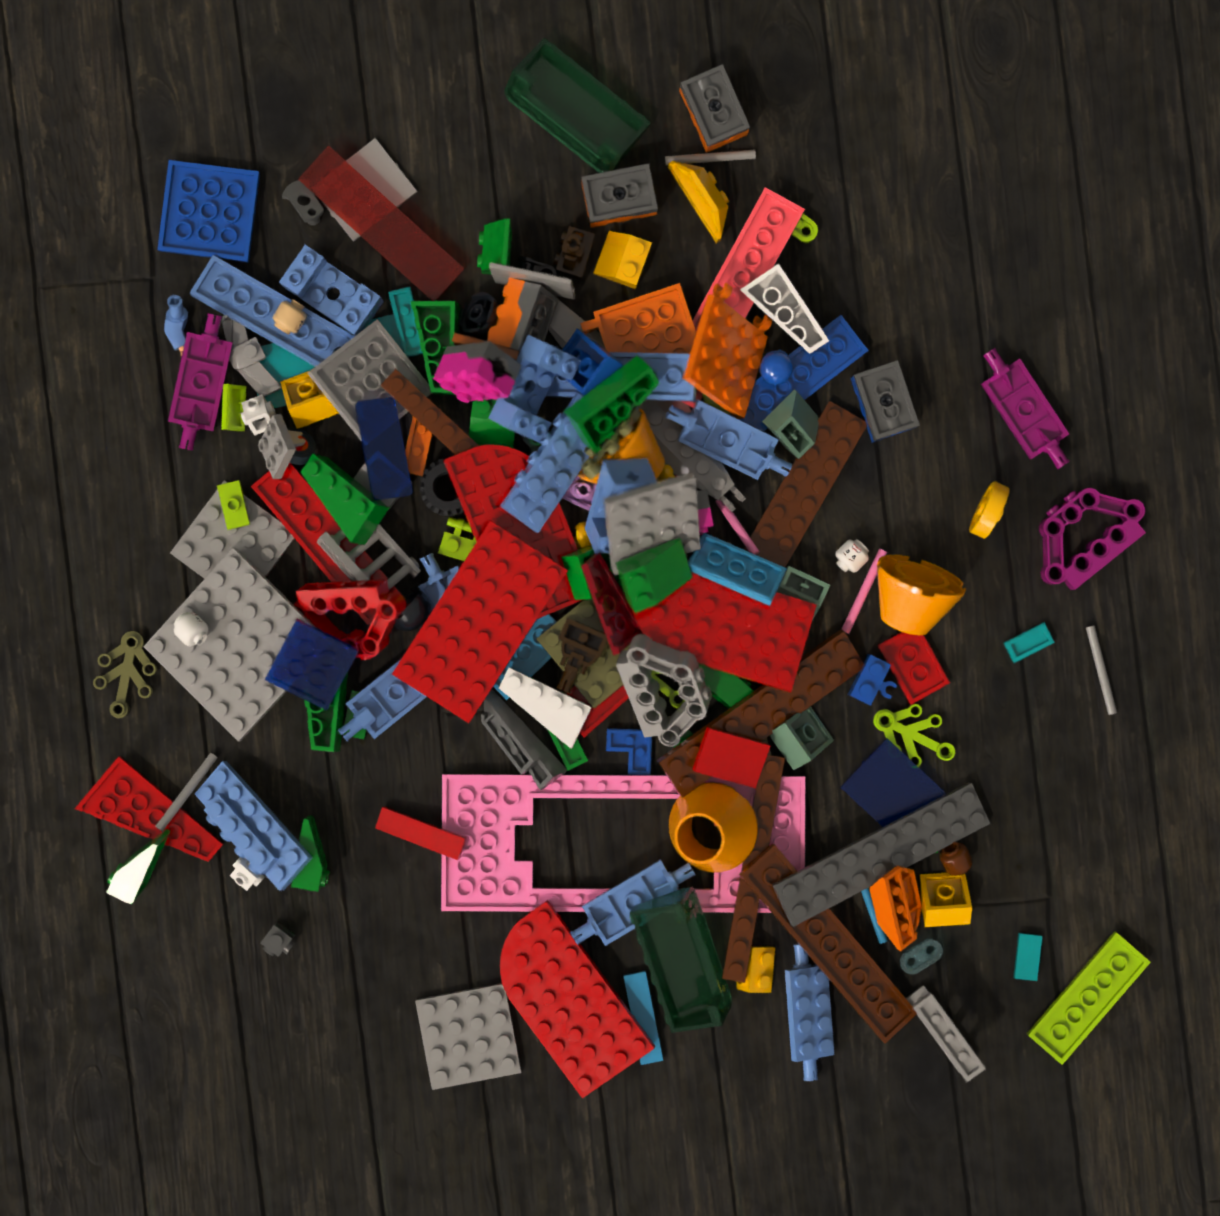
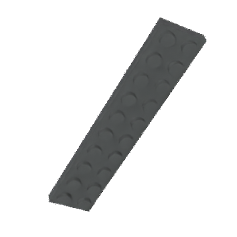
M967 783L772 884L790 925L794 927L867 889L896 866L907 868L951 845L953 842L989 825L990 822L972 783Z

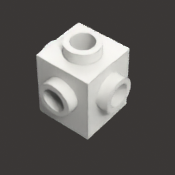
M263 394L242 402L244 412L241 413L244 424L250 427L254 436L265 432L272 415L276 414L271 401L267 402Z
M240 857L233 864L235 870L230 876L239 886H242L247 891L252 885L257 887L265 876L253 873L248 867L250 862L246 858Z

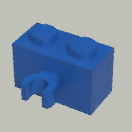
M867 654L863 662L864 665L861 671L858 672L847 695L871 706L878 690H880L883 697L891 699L892 696L887 694L885 689L887 686L896 688L897 685L891 681L883 682L891 665L873 655Z

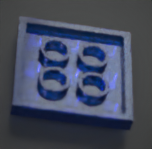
M296 618L265 676V681L327 710L359 649Z

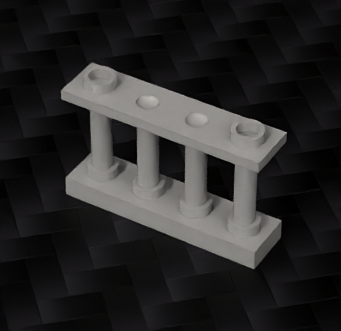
M379 524L365 545L358 544L350 552H344L339 546L340 542L346 537L342 530L338 531L335 535H329L325 532L317 541L318 545L351 581L370 580V576L393 556L403 567L387 579L389 590L408 573L415 578L421 571L418 562L413 557L409 558ZM379 539L388 550L365 569H359L355 564V559Z
M924 985L906 997L920 1020L966 1082L986 1069L934 996L927 991Z

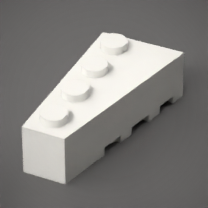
M779 264L740 289L809 353H812L829 341Z
M508 668L499 686L501 691L568 747L573 748L592 709L591 706L512 668Z

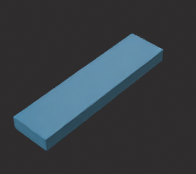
M646 970L625 974L623 976L630 1012L655 1044V1049L640 1058L641 1065L663 1061Z

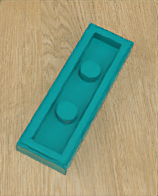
M411 287L388 292L404 354L408 358L422 355L423 352L421 351L419 334L415 325L414 312L410 301H414Z

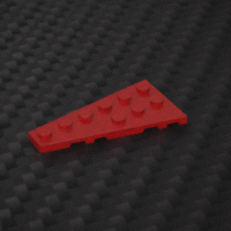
M119 756L75 809L116 824V826L144 837L154 839L162 833L155 826L174 801ZM183 808L178 810L164 829L170 830L165 845L179 849L184 853L207 862L224 845L221 840Z

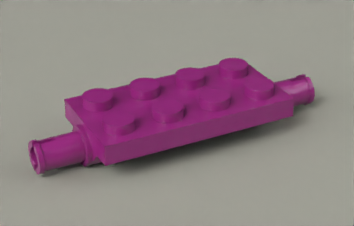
M209 313L207 314L204 333L199 335L187 332L168 417V422L181 424V427H183L179 448L185 449L187 440H189L187 450L192 451L194 450L197 431H200V429L214 431L233 343L219 339L218 332L222 316L216 315L213 324L214 315Z
M996 348L983 355L993 369L994 376L983 382L981 386L1029 459L1044 451V453H1048L1057 469L1070 462L1059 447V441L1069 435V433L1021 359H1018L1011 365H1006L996 351Z

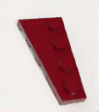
M597 553L584 562L581 567L613 655L620 654L631 644L634 636L642 634L635 621L632 608L602 555Z

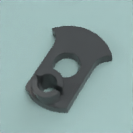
M298 180L292 182L285 188L282 199H287L293 204L304 222H307L309 225H317L320 222V216L324 213V209L310 189L312 181ZM303 196L309 197L311 202L306 206H302L298 203L299 198Z

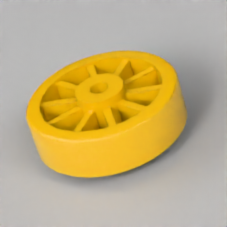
M996 481L989 485L973 515L969 527L970 533L983 539L989 536L1004 513V507L1010 492L1009 487Z

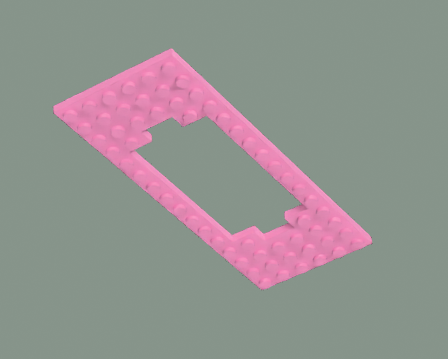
M442 774V829L467 839L459 860L442 854L441 911L531 912L548 900L556 912H585L582 905L611 888H533V861L515 860V825H533V798L678 799L680 795L667 775H562L550 785L540 790L531 775ZM782 776L769 847L774 844L797 871L805 868V776ZM711 777L704 782H716L731 786L753 806L756 788L716 777ZM742 863L725 872H714V889L678 888L684 900L664 912L733 913ZM761 900L759 901L757 913H771Z

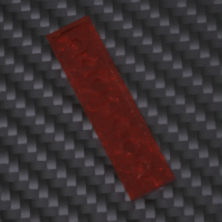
M329 145L298 179L430 300L437 301L464 271V268Z

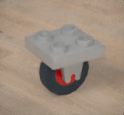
M281 414L272 415L258 444L259 450L266 461V467L273 479H281L289 463L296 465L306 464L311 455L315 454L316 443L312 436L299 428H287Z

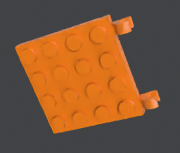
M680 283L593 312L595 319L580 323L585 334L599 329L605 349L608 352L690 354L696 336V330Z
M725 283L723 288L719 284H715L713 295H707L683 379L734 417L743 419L746 415L768 338L764 333L770 328L772 319L768 315H765L764 319L755 316L753 324H751L724 302L731 295L732 286Z

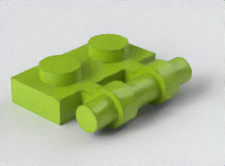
M449 517L447 525L455 528L454 534L444 532L438 553L465 561L476 544L475 538L470 540L461 537L462 530L472 533L469 523L464 518L459 517L456 519Z

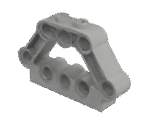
M639 634L634 636L629 650L622 651L619 654L616 667L644 737L658 736L659 741L663 745L668 747L677 746L681 736L697 720H701L706 716L711 700V690L704 681V671L699 667L697 659L693 654L687 651L680 652L654 642L646 635ZM652 670L670 676L679 682L678 694L686 701L671 716H667L665 712L667 704L658 694L660 686L658 681L652 678Z

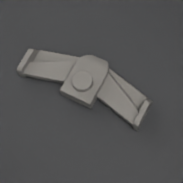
M223 315L221 322L226 341L233 342L229 357L233 368L244 377L259 395L263 394L264 398L282 389L260 363V361L267 357L257 338L254 337L248 340L245 326Z

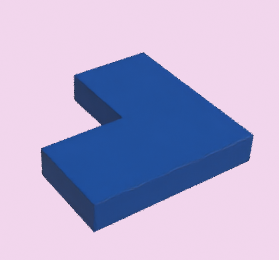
M607 728L606 751L629 752L628 775H651L652 737H644L641 729Z

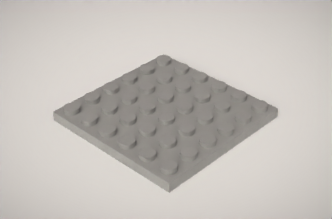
M232 548L143 647L239 742L243 740L332 642L236 548ZM194 612L208 625L207 639L201 645L187 646L174 634V622L181 614Z

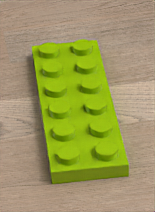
M1114 931L1027 1032V1035L1063 1065L1151 962Z

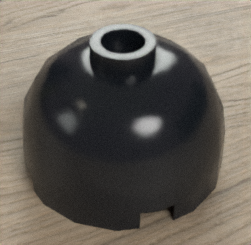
M479 292L471 296L473 300L469 304L464 303L459 313L458 323L469 336L477 339L488 338L489 329L496 325L498 320L496 309L501 304L490 294Z
M419 587L410 589L413 593L409 596L405 593L403 594L406 608L398 616L394 624L399 630L413 631L417 628L420 630L430 615V600Z

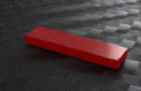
M385 806L381 809L375 829L456 860L460 859L467 839Z

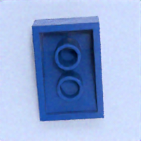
M578 328L561 350L581 360L571 381L566 380L584 396L624 366L615 356Z

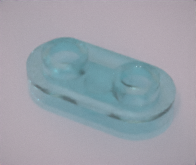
M931 938L923 940L902 954L900 958L901 968L908 974L919 973L941 958L943 953L941 944ZM933 946L934 951L930 954L927 953V947ZM910 958H914L915 963L912 966H909L907 964V961Z

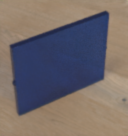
M888 738L862 762V765L841 786V789L883 827L946 794Z

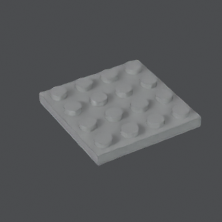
M378 319L307 373L365 446L408 412L380 386L395 369L426 397L431 394L427 381Z
M693 473L604 498L611 570L614 575L618 574L616 562L679 537L685 554L701 549L696 480Z
M217 489L170 554L205 579L232 548H236L267 577L295 538L278 519L245 495L244 499L251 525L227 530Z
M502 983L415 1000L432 1090L521 1073L508 997Z

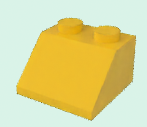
M609 231L593 274L636 289L652 242L633 235Z
M309 371L280 381L288 411L297 429L339 414L307 374Z
M948 873L920 874L921 904L925 927L970 924L972 904L966 875L954 876Z

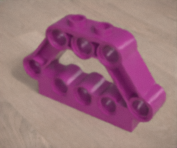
M1093 488L1082 489L1077 493L1075 491L1070 492L1063 498L1066 502L1059 507L1056 504L1046 512L1048 516L1039 525V532L1043 538V567L1040 572L1042 580L1050 585L1065 582L1070 590H1076L1146 533L1138 523L1145 514V507L1141 501L1136 499L1123 500L1100 494ZM1085 494H1089L1092 497L1090 506L1085 505L1083 502ZM1129 505H1132L1136 510L1133 517L1127 514V507ZM1067 508L1073 509L1075 513L1072 520L1065 516ZM1093 510L1120 517L1123 520L1118 525L1107 527L1102 538L1091 540L1087 544L1086 550L1083 553L1072 555L1069 558L1068 565L1064 567L1063 533L1065 526L1078 522L1082 518V512ZM1050 522H1054L1057 526L1055 534H1051L1048 531V524ZM1114 529L1120 532V539L1118 541H1114L1111 537ZM1096 543L1101 544L1103 547L1101 555H1097L1094 552V545ZM1079 557L1085 560V567L1082 570L1076 566V560ZM1052 567H1055L1059 572L1055 580L1049 575Z

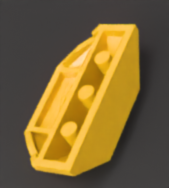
M671 161L668 164V169L717 244L722 237L728 210L727 203L729 200L723 191H718L715 186L717 181L710 171L707 173L703 167Z

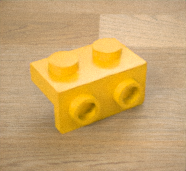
M751 946L745 983L736 981L737 989L748 993H771L775 947Z

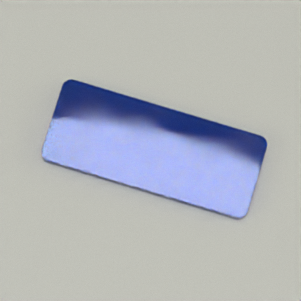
M387 397L358 401L355 404V410L372 498L378 501L410 496L413 490L395 399Z

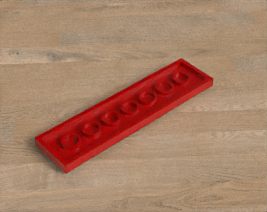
M288 464L281 479H273L270 471H268L251 486L331 582L351 581L317 543L323 533L327 532L329 535H335L341 528L293 464ZM345 537L339 546L344 552H350L358 544L351 543ZM366 551L355 559V564L359 569H365L373 562ZM380 568L370 576V580L388 579ZM395 586L389 590V592L401 594ZM370 608L366 612L358 614L367 625H370L377 611L376 608Z

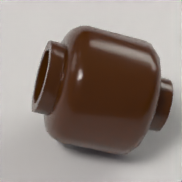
M953 842L951 845L943 848L939 855L946 872L954 876L967 873L973 863L967 847L959 842Z

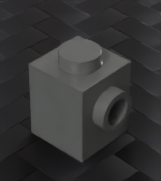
M276 922L260 944L264 946L263 950L266 953L279 957L282 952L287 954L295 944L292 942L295 934L279 922Z

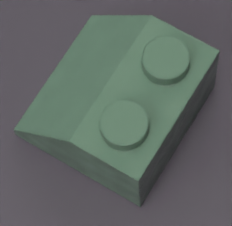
M811 706L802 713H796L783 724L772 730L773 734L770 735L793 770L810 762L834 741Z

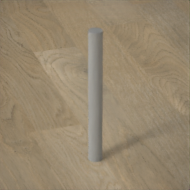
M743 150L665 156V164L668 165L671 161L691 164L756 159V151Z
M1095 625L1088 626L1086 631L1108 715L1115 714L1117 710Z
M210 752L157 823L156 828L162 832L218 757Z

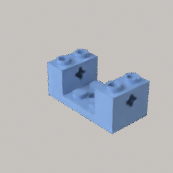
M304 245L279 281L285 289L353 336H356L368 326L384 303L378 294L365 285L358 284L328 263L323 256L307 245ZM332 288H337L340 291V295L336 300H330L327 296L328 291Z
M527 335L516 360L522 366L510 396L498 398L489 419L540 443V440L547 433L551 422L537 416V413L556 374L571 381L581 360ZM530 380V387L524 390L525 383Z
M647 458L603 460L585 525V531L595 554L610 553L604 498L657 483Z

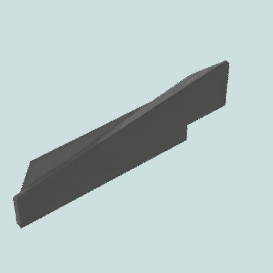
M491 690L484 699V712L481 714L482 724L521 775L529 771L540 790L544 789L567 772L566 767L494 690Z

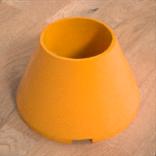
M639 408L641 416L632 425V431L626 437L620 434L619 449L613 455L606 451L599 463L602 465L603 460L647 458L657 480L665 466V459L645 412ZM582 469L578 474L582 480L594 484L598 482L599 474L591 480L583 474Z
M884 555L880 557L877 563L880 616L887 625L896 630L912 635H926L965 594L966 588H962L964 583L951 572L924 560H921L920 564L908 561L909 556Z
M706 782L685 797L679 796L669 816V834L677 853L687 863L689 862L691 866L706 872H725L739 866L750 855L756 844L758 824L751 804L746 798L744 799L736 792L734 788L722 783ZM694 816H704L716 823L722 835L720 849L706 848L696 840L692 832V819Z

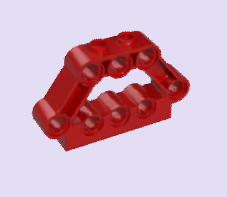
M387 579L306 583L296 591L298 600L293 603L332 642L322 654L327 658H341L343 661L359 657L361 660H368L388 646L389 634L398 616L406 608L405 598L401 594L389 592ZM370 608H376L377 611L367 633L356 629L350 634H345L324 615L329 610H334L338 614L346 613L349 609H354L358 613H364Z

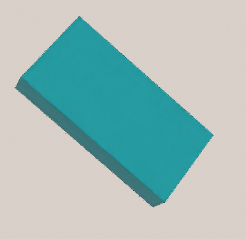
M1045 622L1003 642L1013 663L1055 643Z
M1018 933L1013 978L1037 981L1042 944L1041 935Z

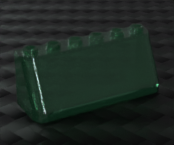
M545 38L513 69L504 89L506 98L599 173L614 171L651 124L642 114H639L629 106L626 101L619 98L607 86L594 78L591 73L585 71L572 58L565 55Z
M693 887L682 888L633 906L630 911V921L635 926L637 941L642 946L644 961L649 966L651 981L656 986L658 1002L663 1006L665 1022L669 1025L671 1032L722 1026L731 1009L732 999L726 979H722L723 970L695 889Z

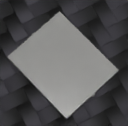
M376 138L312 187V190L330 211L331 217L337 220L353 242L417 193V190L398 168V164L391 159Z
M490 263L489 265L491 275L497 284L506 285L509 278H514L541 285L554 296L575 299V289L571 279Z

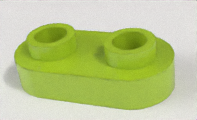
M802 214L791 235L801 242L808 243L817 236L818 227L813 220ZM808 228L810 230V234L804 235L802 233V229Z

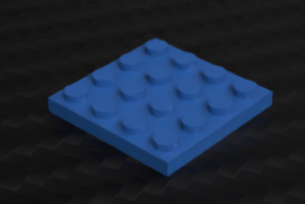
M169 160L157 250L160 252L208 258L214 255L223 260L249 263L260 172Z

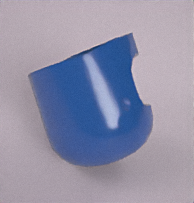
M780 349L767 353L762 358L759 366L761 377L772 385L785 383L793 372V364L787 353Z

